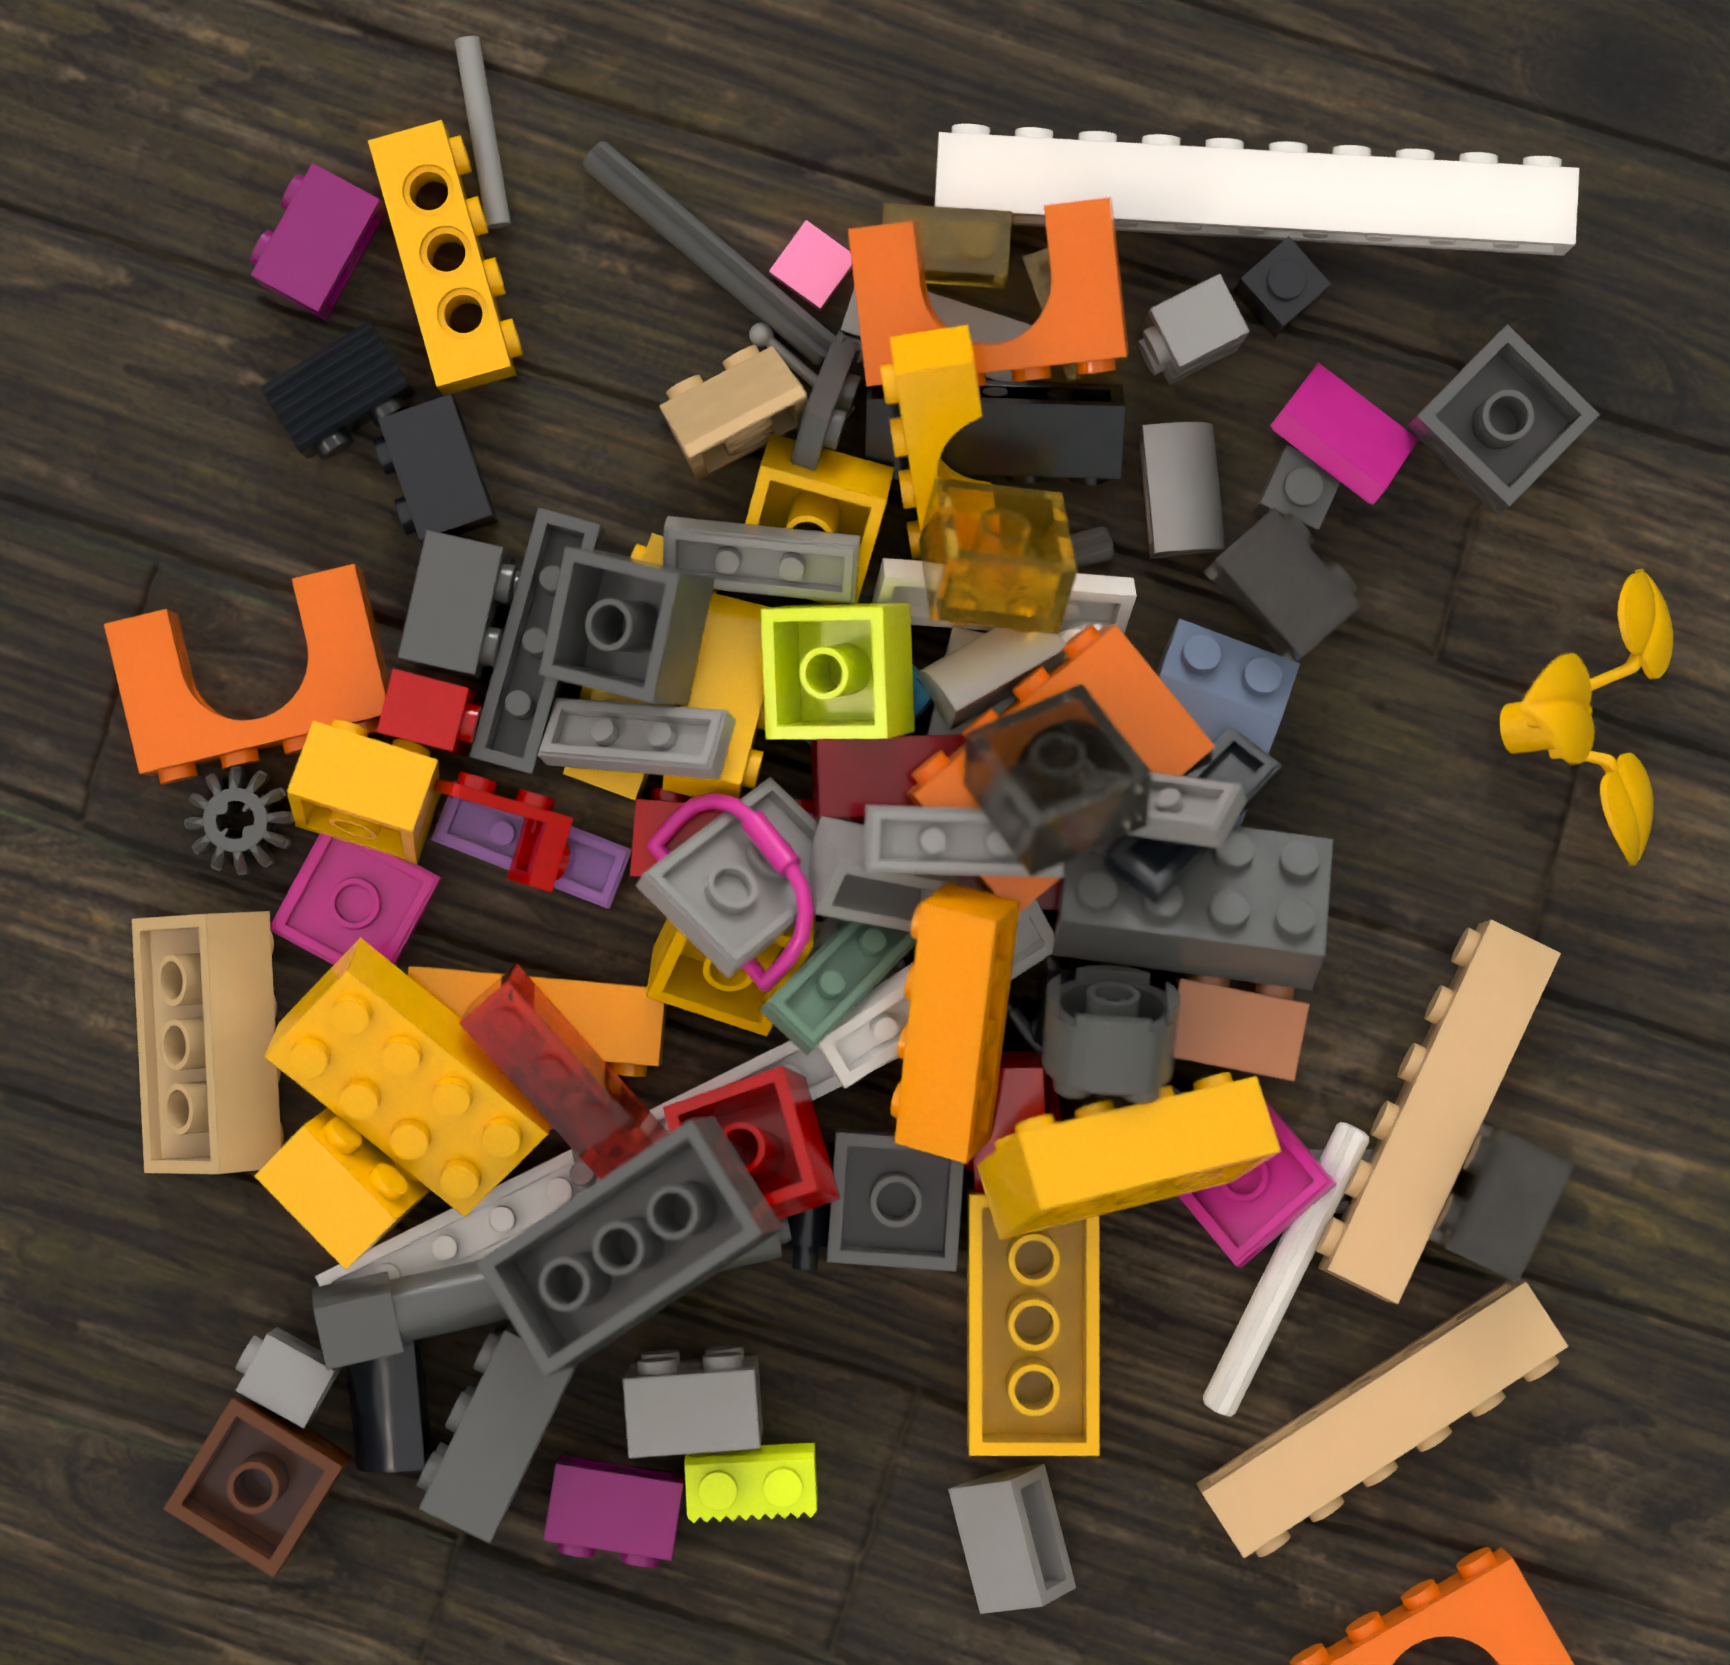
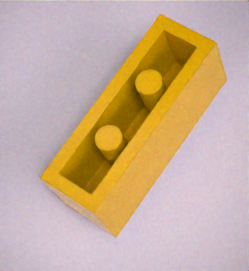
M712 593L688 705H681V707L728 710L736 720L720 779L664 775L663 790L691 797L719 793L740 799L743 787L755 789L764 752L755 750L753 747L758 729L765 730L761 609L771 607Z

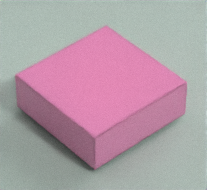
M806 220L771 267L769 275L821 312L851 271V252Z

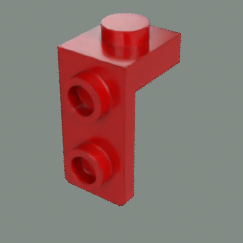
M459 772L456 783L436 779L433 789L435 792L524 817L507 879L548 892L553 891L555 881L563 876L569 862L570 847L567 839L574 819L552 812L556 799L518 789L515 801L494 795L497 782L464 772Z

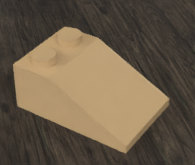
M756 345L744 348L722 362L726 371L703 382L700 375L692 376L674 385L666 392L670 400L659 405L660 410L697 481L767 445L770 433L784 436L800 427L807 405V395L773 346L762 352H759Z

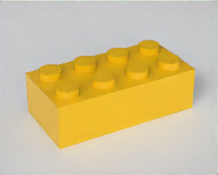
M361 937L279 1022L264 1056L464 1217L549 1134L558 1101L555 1095Z
M1221 1073L1195 1082L1193 1084L1194 1091L1174 1095L1171 1086L1161 1087L1159 1098L1152 1102L1136 1103V1105L1115 1110L1112 1100L1102 1101L1075 1111L1076 1119L1055 1124L1053 1115H1043L1015 1125L1016 1134L995 1141L996 1150L977 1165L999 1240L1233 1183L1281 1152L1257 1076L1233 1082L1230 1073Z
M967 1189V1447L969 1456H1100L1099 1216L999 1240L986 1194L975 1193V1189Z

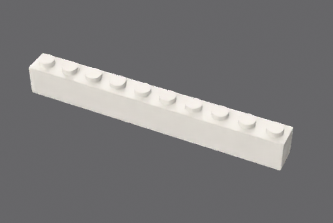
M956 124L952 126L951 133L939 132L934 221L1046 227L1044 205L1112 197L1116 231L1285 240L1289 236L1293 241L1564 256L1576 244L1579 168L1561 167L1562 160L1552 156L1523 158V165L1498 163L1497 155L1485 152L1463 153L1459 156V161L1434 160L1435 153L1426 149H1401L1396 151L1395 158L1371 156L1370 148L1358 145L1333 147L1332 154L1307 153L1306 144L1288 141L1270 143L1269 150L1244 149L1243 141L1232 138L1206 140L1205 147L1180 146L1179 137L1163 134L1143 136L1142 143L1117 142L1116 134L1105 131L1080 132L1079 139L1073 140L1053 138V131L1045 128H1018L1015 130V136L990 135V128L984 125Z

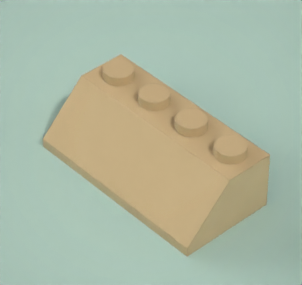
M270 911L132 919L144 1173L225 1174L261 1170L282 1148L284 1140L283 1127L280 1122L278 1087L281 1070L264 1057L276 1031L275 1018L277 1015V1001L273 988L272 954L274 939L270 929Z

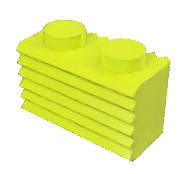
M815 1443L761 1445L757 1449L686 1454L687 1518L695 1523L701 1517L707 1523L712 1517L721 1522L725 1516L734 1521L740 1515L746 1521L751 1515L760 1520L766 1514L772 1520L777 1513L785 1519L790 1513L799 1518L803 1512L811 1518L817 1511L818 1502Z

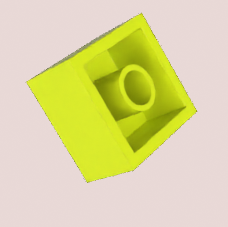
M910 602L786 605L761 609L766 739H888L915 732Z

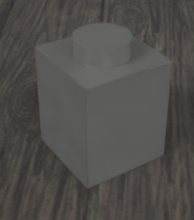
M1286 445L1278 454L1252 512L1310 538L1320 529L1341 482L1301 451Z

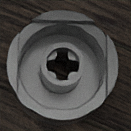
M1091 965L1076 968L1075 980L1060 984L1061 974L1052 978L1047 986L1042 1065L1045 1071L1054 1078V1090L1068 1098H1085L1092 1093L1121 1095L1126 1100L1136 1103H1148L1157 1100L1160 1096L1161 1086L1171 1079L1174 1070L1180 1005L1178 990L1166 981L1164 992L1150 985L1151 973L1131 967L1115 965Z

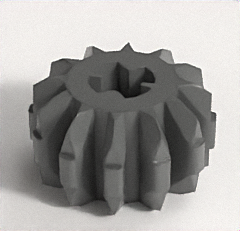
M233 766L229 772V788L217 774H210L206 777V783L214 796L210 799L202 794H191L189 802L196 807L204 809L203 818L190 817L185 819L184 825L186 829L205 830L206 834L192 845V849L196 854L209 852L217 846L211 859V868L223 871L233 857L234 868L237 874L249 875L252 868V854L264 868H270L275 864L274 856L266 846L268 843L284 849L290 847L291 839L286 835L277 833L276 828L277 824L289 825L295 823L293 814L287 811L276 812L274 807L287 799V790L279 787L264 795L269 784L270 775L268 773L257 771L247 786V776L244 768ZM245 803L242 811L253 813L254 825L244 827L242 831L243 838L237 839L236 835L239 831L228 828L227 816L237 815L238 804Z

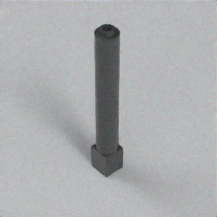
M788 1219L779 1220L784 1228L783 1230L719 1272L782 1258L781 1245L791 1240ZM480 1260L395 1279H389L388 1271L311 1288L313 1311L327 1370L404 1353L403 1343L500 1322L510 1318L477 1265V1262Z

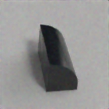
M422 1339L403 1343L404 1353L347 1365L356 1469L359 1471L383 1473L424 1470L432 1454Z

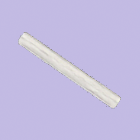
M1344 1122L1336 1125L1319 1162L1325 1171L1336 1181L1337 1185L1284 1230L1203 1395L1204 1404L1211 1410L1229 1417L1236 1413L1316 1251V1247L1369 1144V1136L1361 1129Z

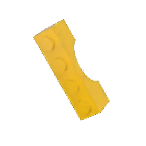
M968 325L890 337L893 363L880 366L886 404L899 403L902 416L889 419L895 458L908 456L910 469L900 470L898 474L904 509L917 507L919 519L907 522L912 560L925 558V561L1004 568L991 482L965 477L952 470L940 458L946 443L957 431L982 417Z

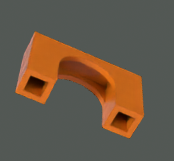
M1112 197L1044 205L1051 267V290L1046 307L1034 325L1014 339L999 343H981L971 340L978 386L987 385L986 373L1011 370L1013 382L1050 378V365L1076 362L1077 374H1089L1116 370L1115 358L1127 357L1129 351ZM919 221L848 229L866 386L883 385L880 365L893 363L890 337L948 328L934 311L927 293Z
M350 564L292 578L308 647L307 670L304 680L294 697L275 713L259 719H229L215 711L204 700L197 689L192 675L177 613L163 609L105 623L104 627L139 774L148 776L158 775L161 785L197 777L196 765L221 760L222 769L225 770L233 766L242 767L260 761L259 750L283 745L285 755L300 753L304 747L313 720L330 725L332 720L335 719L344 720L368 731V736L378 734L376 731L389 685V678L363 569L355 564Z
M1089 624L1061 648L1068 656L1049 673L1043 666L1036 668L1011 690L1018 699L997 715L990 708L972 721L961 732L968 740L949 757L940 750L921 764L911 774L917 784L906 794L916 806L1014 809L1009 794L1008 775L1017 747L1035 727L1047 720L1064 715L1080 716L1101 726L1116 741L1139 771L1182 776L1214 749L1215 745L1117 625H1106L1098 631L1093 624ZM974 875L988 893L1021 901L1019 913L1060 879L1055 877Z
M1484 1547L1470 1553L1456 1564L1459 1571L1438 1584H1436L1434 1579H1429L1413 1586L1401 1596L1403 1604L1383 1616L1378 1611L1370 1612L1347 1626L1345 1629L1347 1637L1328 1648H1325L1323 1643L1310 1646L1294 1656L1289 1662L1290 1665H1393L1397 1658L1411 1646L1429 1638L1449 1636L1462 1638L1479 1645L1491 1655L1496 1665H1574L1514 1559L1502 1547L1494 1552L1489 1547Z

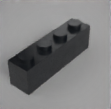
M986 381L987 385L978 386L982 417L957 431L946 443L940 455L943 462L952 470L975 480L979 475L1005 476L1007 480L1014 483L1030 484L1041 481L1043 477H1066L1075 484L1092 486L1102 484L1106 479H1121L1126 407L1123 385ZM883 385L867 386L865 460L894 467L892 480H899L898 471L910 469L908 456L895 458L889 419L902 417L900 404H886Z

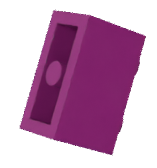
M312 163L305 177L297 174L288 185L281 202V208L286 211L275 231L266 230L256 243L250 258V263L255 265L251 276L262 287L328 321L388 211L380 199Z
M560 1455L555 1464L543 1541L558 1543L557 1551L559 1553L576 1557H594L596 1549L621 1553V1562L639 1567H658L659 1559L671 1561L675 1550L685 1486V1474Z

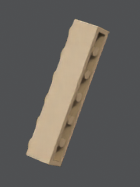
M1492 919L1479 923L1476 931L1469 927L1464 931L1451 959V962L1459 965L1449 988L1443 985L1439 986L1426 1010L1424 1019L1432 1023L1422 1046L1416 1043L1411 1045L1399 1068L1397 1077L1405 1080V1083L1395 1104L1387 1100L1373 1123L1370 1135L1378 1138L1370 1158L1368 1162L1360 1159L1344 1191V1194L1351 1197L1340 1220L1331 1217L1316 1247V1252L1324 1255L1318 1269L1386 1302L1399 1303L1559 959L1560 952Z
M1515 1275L1196 1484L1243 1558L1253 1552H1256L1258 1557L1266 1556L1280 1548L1290 1539L1291 1535L1287 1530L1308 1516L1312 1522H1317L1339 1509L1345 1502L1341 1495L1363 1481L1366 1487H1370L1390 1476L1398 1468L1395 1460L1415 1446L1419 1452H1423L1441 1443L1452 1433L1448 1425L1470 1411L1473 1417H1477L1496 1407L1506 1397L1502 1390L1521 1377L1530 1382L1551 1371L1559 1363L1556 1354L1569 1346L1528 1283Z

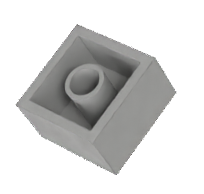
M722 1345L705 1348V1355L701 1359L680 1360L679 1350H656L641 1353V1360L630 1365L623 1378L629 1458L760 1448L763 1436V1417L758 1354L744 1355L743 1345Z

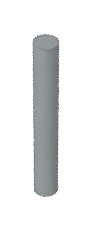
M478 36L461 37L454 42L483 212L488 229L502 228L511 225L480 38Z

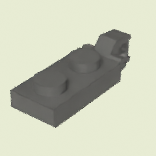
M838 331L835 341H832L804 410L791 459L795 465L814 471L824 447L837 449L847 413L850 414L860 381L866 380L861 339L845 335L843 331Z

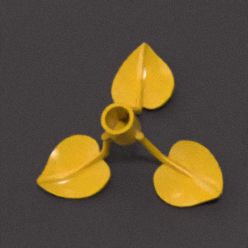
M1636 569L1635 573L1629 575L1622 587L1618 601L1619 628L1624 644L1630 652L1627 661L1619 667L1590 679L1587 668L1578 655L1574 653L1562 654L1544 669L1522 702L1505 704L1500 714L1501 737L1506 749L1510 753L1518 754L1548 750L1551 759L1563 758L1569 764H1580L1585 761L1602 767L1606 773L1600 784V796L1604 815L1629 866L1637 865L1650 835L1653 821L1652 787L1645 768L1633 753H1622L1616 761L1610 754L1591 751L1594 741V724L1591 716L1592 707L1589 704L1593 690L1637 672L1640 667H1642L1649 679H1659L1669 666L1673 650V628L1670 614L1660 590L1650 576L1645 573L1644 569Z

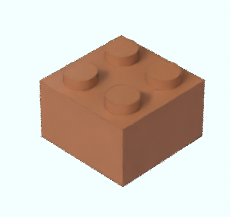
M1186 973L1185 979L1173 977L1175 987L1180 995L1175 1058L1295 1081L1309 1004L1293 1001L1295 988L1250 982L1247 992L1229 988L1231 979Z

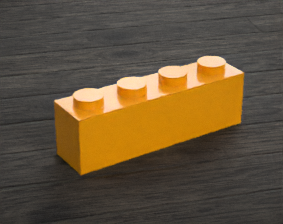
M947 882L926 900L918 904L911 923V936L917 940L915 962L907 973L904 985V996L910 1000L908 1022L901 1031L897 1047L898 1057L904 1059L902 1079L894 1091L891 1102V1115L897 1118L894 1143L966 1164L991 1140L1021 901Z
M424 966L408 967V976L518 1066L520 1054L545 1056L544 1068L583 1071V1061L593 1060L609 1062L608 1074L646 1077L647 1065L660 1066L662 1064L667 1004L646 997L647 986Z

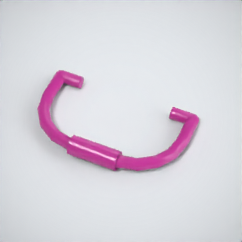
M719 793L692 797L672 812L649 839L647 847L658 862L671 853L666 844L684 823L698 812L718 809L733 814L742 822L741 828L778 874L782 877H787L794 890L798 913L794 934L786 948L767 970L763 968L756 958L743 967L758 988L767 992L795 964L810 938L814 910L810 885L799 867L801 859L762 811L754 812L740 799Z

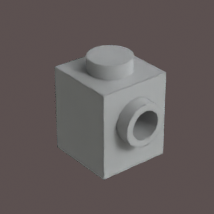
M276 1327L266 1334L264 1340L254 1335L248 1343L235 1368L244 1374L236 1391L304 1428L314 1419L342 1367L327 1370L322 1351Z

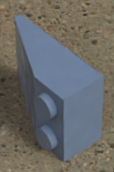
M1179 618L1164 648L1156 674L1213 744L1232 726L1269 754L1300 663ZM1126 756L1123 768L1139 770L1129 757ZM1246 811L1236 820L1233 826L1241 827Z

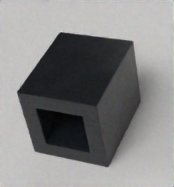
M1288 236L1240 278L1233 292L1270 334L1276 338L1325 294L1331 283Z

